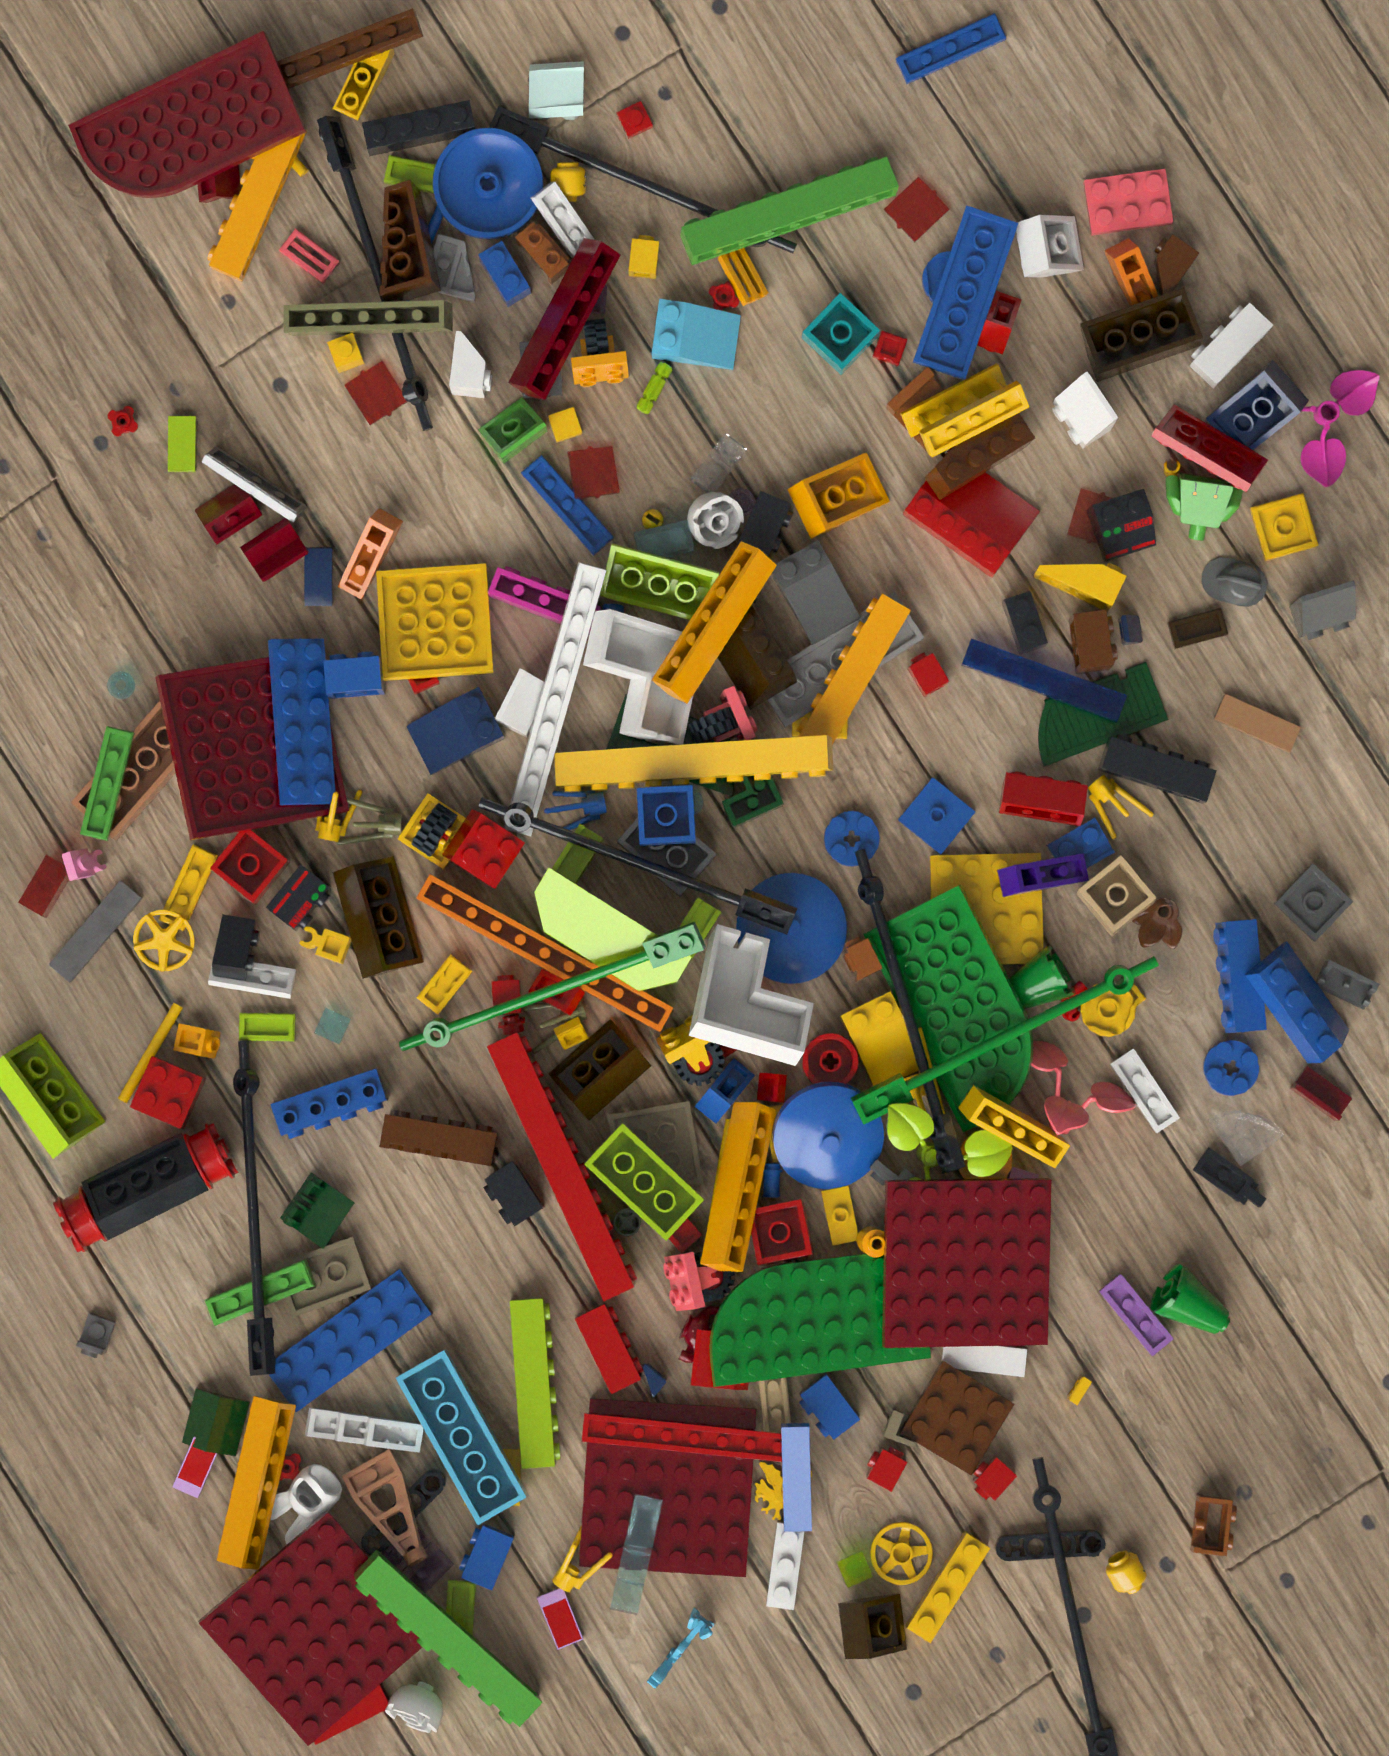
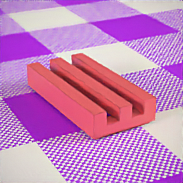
M296 228L279 249L283 255L322 284L326 282L328 276L333 273L334 268L340 263L339 260ZM296 237L331 262L329 266H326L294 242ZM289 246L324 271L322 275L288 250Z

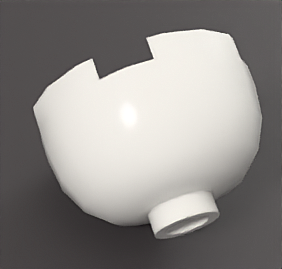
M709 492L700 495L689 507L687 515L688 529L693 537L702 545L710 546L714 549L728 546L738 536L736 532L740 527V522H744L743 510L738 502L721 492Z
M418 1682L417 1685L408 1684L396 1690L390 1698L385 1711L393 1719H395L396 1715H399L407 1722L405 1725L430 1733L431 1730L434 1732L438 1731L443 1716V1705L440 1698L433 1693L434 1688L431 1685Z

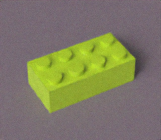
M623 1123L584 1164L666 1241L704 1201L689 1184Z

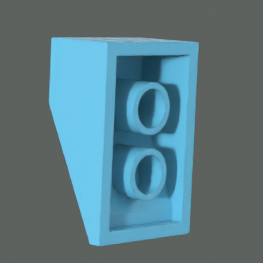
M659 299L652 359L733 370L741 315L686 302Z

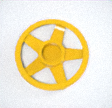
M155 910L145 915L138 922L133 935V948L138 957L147 966L161 972L170 971L181 967L189 960L194 950L195 936L189 922L180 914L171 910ZM166 914L174 916L176 919L167 928H161L153 916ZM147 922L153 937L139 942L140 929ZM182 924L186 926L189 932L190 946L176 940V933ZM157 949L159 965L146 958L142 950ZM170 950L186 954L178 963L167 966Z
M895 1522L883 1527L876 1534L871 1544L870 1557L875 1571L881 1578L892 1584L907 1585L918 1581L927 1573L933 1559V1548L929 1537L921 1528L909 1522ZM902 1527L897 1543L881 1538L890 1529ZM910 1529L918 1532L925 1540L927 1546H910ZM876 1545L890 1554V1557L881 1568H879L876 1562ZM928 1554L924 1569L916 1575L911 1561L912 1558ZM897 1565H901L909 1579L896 1580L888 1577L886 1574Z

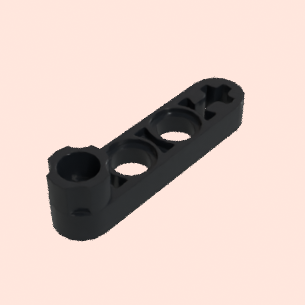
M437 1469L426 1471L408 1489L409 1494H417L422 1501L420 1508L413 1510L415 1518L444 1489L446 1478L441 1471ZM426 1477H438L440 1487L438 1489L432 1487L428 1490L426 1485L429 1481ZM420 1484L422 1492L416 1489L417 1485ZM424 1493L426 1495H431V1497L427 1500ZM402 1512L397 1513L402 1520L401 1527L392 1530L397 1536L408 1526ZM375 1524L364 1534L361 1541L364 1551L371 1555L376 1550L381 1553L391 1543L383 1536L379 1541L381 1545L379 1549L375 1546L372 1548L368 1547L370 1541L367 1537L369 1535L376 1537L381 1532L376 1528Z
M1095 1530L1060 1531L1061 1537H1068L1071 1540V1548L1064 1552L1065 1558L1096 1557L1105 1549V1539ZM1048 1532L1004 1535L995 1544L996 1554L1004 1561L1054 1558ZM1075 1535H1080V1552H1075L1077 1545L1074 1538ZM1091 1536L1095 1540H1099V1544L1094 1545V1550H1090L1085 1545V1541ZM1037 1538L1043 1542L1044 1547L1039 1554H1032L1028 1550V1543L1032 1539ZM1019 1539H1024L1023 1550L1025 1555L1019 1556L1020 1550H1012L1009 1556H1006L1004 1551H1000V1547L1005 1546V1541L1009 1540L1011 1545L1016 1546L1020 1545Z

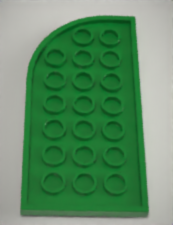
M958 885L887 922L917 1027H922L932 1067L1028 1019L1025 1009L962 885ZM876 927L863 935L865 939H869L882 966L881 971L899 1004ZM1032 1030L936 1078L963 1132L977 1126L969 1121L958 1109L973 1085L1008 1105L1021 1092L1030 1073L1033 1059Z
M867 1254L780 1264L751 1274L735 1286L721 1304L712 1325L709 1350L713 1387L929 1359L931 1358L930 1347L884 1348L882 1346L884 1255L881 1257H871Z

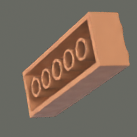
M160 701L133 730L135 734L110 832V837L116 841L176 774ZM94 776L71 801L84 815Z

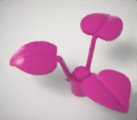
M1364 370L1344 372L1338 375L1330 386V394L1337 400L1336 402L1325 401L1317 407L1305 406L1302 412H1313L1314 420L1318 424L1323 425L1320 441L1313 440L1308 442L1301 451L1300 461L1304 471L1324 487H1330L1337 481L1346 462V451L1342 442L1335 438L1325 440L1330 424L1336 421L1340 415L1339 405H1341L1344 413L1351 416L1362 415L1372 407L1379 381V375Z

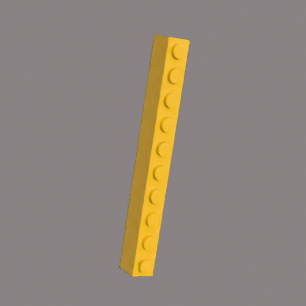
M828 735L554 754L556 786L564 788L565 792H581V787L591 786L592 791L608 790V785L618 784V789L635 788V783H645V787H661L663 781H672V785L680 786L689 785V780L699 779L700 784L716 783V778L726 777L727 782L744 781L743 776H754V780H770L773 774H781L783 779L798 778V773L809 772V777L826 776V771H833L832 737Z

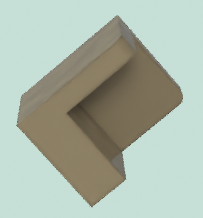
M892 1409L883 1436L915 1448L917 1442L899 1432L909 1415Z

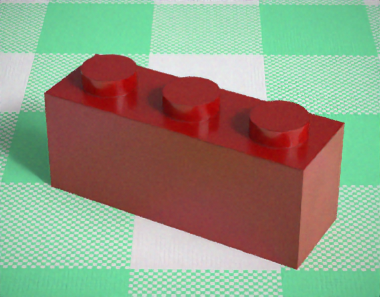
M1019 771L1006 772L1002 785L999 813L1081 826L1085 814L1088 785L1081 784L1075 780L1058 781L1049 776H1027Z
M604 1303L575 1318L611 1394L642 1379L640 1373L644 1372L637 1356L632 1358L627 1349L632 1345L625 1331L619 1333L615 1323L619 1322V1318L613 1306L607 1308Z

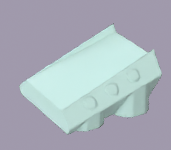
M584 61L531 64L529 66V119L547 120L551 117H562L565 120H575L579 116H583Z

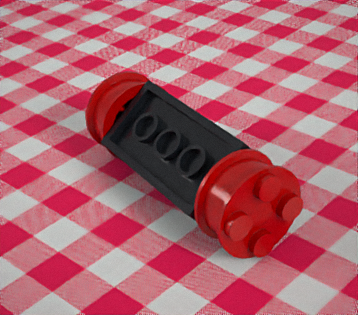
M206 1123L205 1129L191 1136L187 1133L184 1135L179 1133L82 1181V1186L78 1187L77 1193L65 1199L60 1196L57 1197V1201L53 1202L54 1208L59 1217H63L64 1221L60 1223L67 1238L72 1236L71 1241L76 1251L86 1252L87 1246L101 1239L107 1242L209 1189H213L214 1183L228 1176L231 1179L235 1178V1174L239 1173L233 1159H228V1154L231 1153L224 1138L219 1140L221 1136L214 1123Z

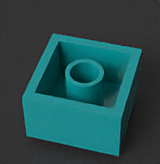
M839 293L802 332L801 338L842 375L879 337L880 329L845 296Z

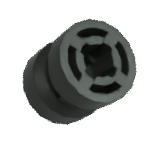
M622 1209L614 1217V1229L622 1236H632L640 1229L641 1218L632 1209Z

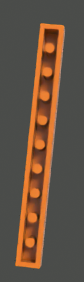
M429 874L416 898L563 980L598 968L597 965ZM612 974L579 986L580 989L659 1033H661L674 1009L644 991H637Z

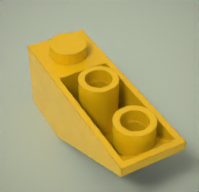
M394 49L354 63L333 109L358 121L381 83L395 54Z

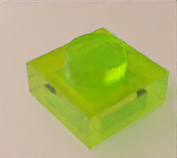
M862 1550L836 1561L848 1588L873 1577Z

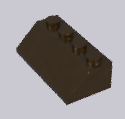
M1184 287L1080 323L1087 357L1097 382L1200 347L1203 340Z
M394 856L353 864L332 872L362 979L424 962Z

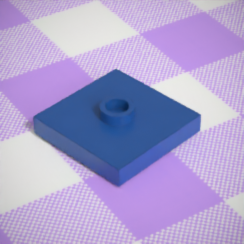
M932 778L898 821L941 855L975 814V811L935 778Z

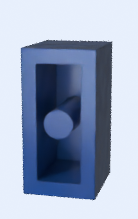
M502 241L478 254L482 266L507 307L531 294L530 286Z
M824 1374L799 1393L802 1397L799 1404L808 1416L811 1413L815 1414L819 1420L815 1425L825 1438L830 1435L833 1440L860 1420L827 1374Z
M483 1524L481 1529L475 1528L470 1540V1544L474 1545L471 1555H464L459 1567L460 1570L464 1571L461 1578L493 1590L514 1536L487 1524Z

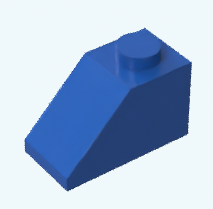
M733 1058L695 1107L717 1124L755 1075Z

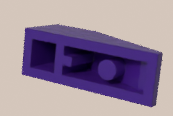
M1084 853L1018 864L997 870L1003 897L1089 881Z

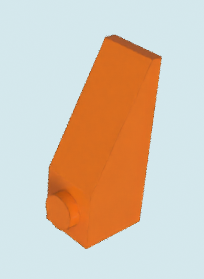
M1128 238L1104 250L1113 274L1130 306L1158 296L1139 246Z
M380 508L369 518L339 582V588L361 600L364 598L376 576V571L379 570L403 523L402 520Z

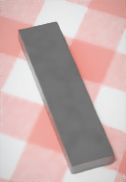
M215 446L205 454L202 463L291 522L296 521L303 515L307 508L305 504L219 447Z
M120 880L49 963V966L71 983L143 898Z

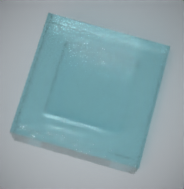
M325 1008L314 1033L340 1045L351 1019Z

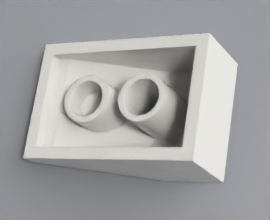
M1088 371L1081 375L1053 401L1055 407L1052 410L1060 422L1065 421L1070 429L1067 431L1069 437L1075 445L1080 444L1082 448L1108 433L1118 419V416Z

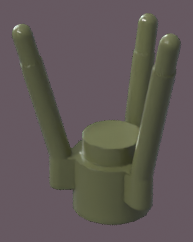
M347 798L349 804L384 815H378V822H353L354 827L378 828L380 833L341 839L339 842H336L337 845L381 838L392 839L393 835H400L401 813H394V808H384Z
M581 1001L571 1016L560 1011L561 1015L540 1023L539 1027L545 1028L560 1021L566 1023L576 1017H579L580 1021L587 1019ZM547 1003L525 1006L522 1010L535 1011L555 1007ZM556 1034L532 1049V1053L536 1054L558 1039Z

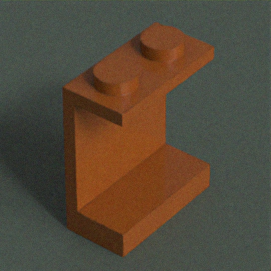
M926 367L887 403L886 409L905 429L906 426L900 414L901 412L944 391L942 386L934 379L935 374L929 367ZM921 435L914 436L913 438L927 452Z

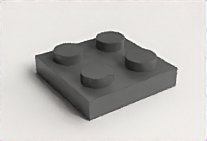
M1311 864L1274 905L1313 942H1316L1353 901L1317 866Z

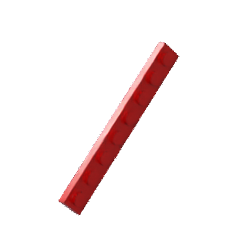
M584 1413L581 1442L782 1462L781 1433Z

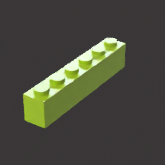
M544 1298L510 1300L521 1468L555 1467L556 1460H560L561 1455L560 1443H554V1432H559L558 1415H552V1404H557L556 1387H550V1376H555L554 1359H548V1348H553L552 1331H546V1320H551L550 1303H544Z

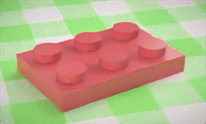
M1166 169L1086 179L1083 181L1091 236L1173 224Z

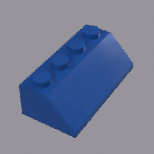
M1287 941L1282 943L1245 975L1307 1063H1323L1343 1045L1349 1028Z

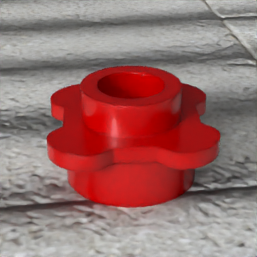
M730 281L710 287L709 295L712 296L714 301L713 309L723 311L724 308H736L738 306L739 299L735 296ZM725 294L727 297L722 299L721 296Z
M125 406L123 410H111L108 413L107 418L112 423L113 428L111 432L114 436L120 437L122 434L137 431L138 424L134 420V409L132 407ZM121 419H125L124 424L120 423Z
M512 1014L502 1017L503 1021L498 1022V1028H502L503 1035H511L524 1031L523 1024L526 1019L525 1017L519 1018V1014Z
M294 1453L284 1457L279 1481L283 1479H291L293 1481L299 1474V1463L301 1462L299 1454ZM286 1464L290 1466L289 1470L285 1469Z

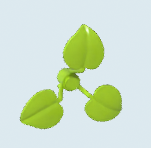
M889 1104L887 1135L894 1147L904 1151L913 1150L918 1146L916 1155L924 1164L925 1180H931L929 1169L930 1167L938 1166L934 1143L925 1142L924 1139L931 1136L934 1131L932 1118L925 1110L911 1104ZM987 1130L975 1131L965 1141L964 1149L967 1155H962L963 1160H968V1171L978 1177H986L998 1172L1008 1161L1012 1152V1144ZM912 1177V1178H910L909 1180H922V1179L917 1178V1177Z

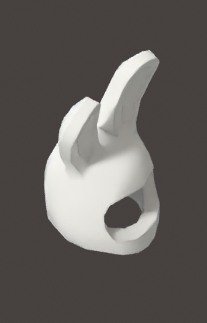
M312 1464L303 1468L293 1480L289 1490L276 1494L271 1520L277 1519L291 1508L299 1514L285 1535L286 1544L339 1501L342 1492L341 1484L337 1477L322 1465Z

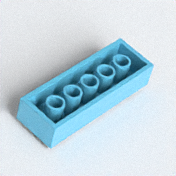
M443 1350L396 1377L398 1384L477 1525L529 1496L447 1350Z

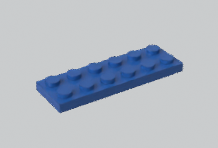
M966 205L913 363L963 380L966 379L1019 223Z
M271 639L268 641L280 805L331 804L332 796L335 792L329 699L326 694L323 660H326L324 639Z
M399 1269L277 1357L275 1364L276 1374H269V1376L287 1401L296 1405L295 1412H298L432 1315V1313L401 1269Z

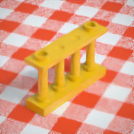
M996 363L900 414L909 436L912 438L920 434L928 454L934 457L1029 408V404L1021 384L1016 380L1007 385L1001 369Z

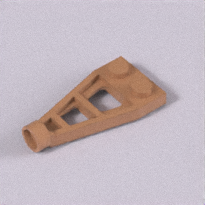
M392 1449L386 1450L342 1476L355 1503L399 1551L408 1567L414 1566L428 1557L421 1544L406 1477ZM386 1484H391L394 1487L396 1504L387 1511H381L372 1501L371 1494ZM402 1512L408 1529L397 1536L388 1525L387 1519ZM410 1546H415V1549L407 1551Z

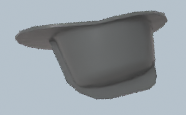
M1220 557L1208 563L1202 572L1201 583L1205 592L1218 601L1249 607L1262 600L1267 590V581L1264 573L1259 567L1247 562Z

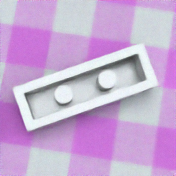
M1251 303L1245 308L1239 305L1229 316L1232 321L1225 328L1220 325L1210 337L1213 341L1207 347L1202 344L1191 355L1194 361L1190 367L1213 389L1273 327V324Z

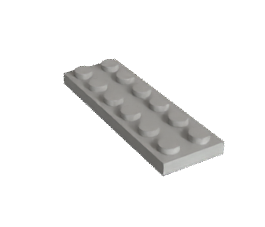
M895 591L888 595L889 598L903 605ZM866 610L859 614L861 619L818 643L810 645L787 660L794 671L797 683L767 700L785 728L814 710L810 706L818 692L823 695L829 686L824 682L831 669L833 668L837 671L842 661L838 658L845 645L851 647L856 637L852 636L859 621L865 623L870 614ZM910 614L904 621L878 668L924 639L923 634Z

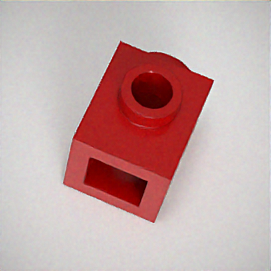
M892 1446L888 1450L881 1448L879 1452L874 1451L867 1463L871 1468L866 1478L892 1492L908 1463L903 1459L904 1453Z
M994 1455L988 1463L983 1461L973 1472L976 1476L973 1481L977 1484L974 1490L985 1500L991 1497L996 1501L1017 1475Z

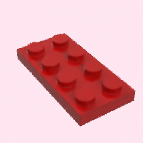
M1175 404L1157 425L1151 436L1163 446L1172 448L1182 454L1187 460L1196 462L1206 468L1209 473L1218 475L1230 482L1233 487L1242 489L1245 492L1249 490L1268 462L1267 458Z

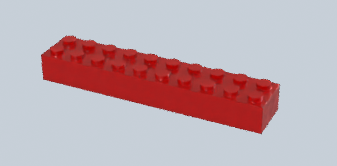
M514 1033L488 1045V1051L603 1301L634 1288L633 1281L637 1280V1276L631 1263L625 1265L622 1259V1255L626 1252L620 1239L614 1240L610 1230L614 1229L608 1213L602 1215L598 1205L603 1202L596 1187L590 1189L586 1179L591 1176L586 1165H584L585 1163L579 1164L575 1154L579 1150L573 1137L567 1139L563 1129L568 1126L562 1113H555L552 1103L556 1102L550 1087L544 1088L540 1078L544 1077L538 1061L533 1063L528 1053L533 1050L527 1037H520L519 1033Z

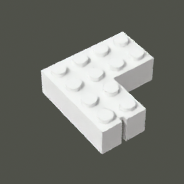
M607 609L594 612L583 665L631 679L619 733L637 739H646L645 741L661 746L683 745L693 696L688 704L669 696L652 681V678L682 631Z
M717 924L708 939L689 1036L796 1066L805 1052L814 1003L762 989L761 983L770 939L746 933L738 948H733L740 937L741 931Z

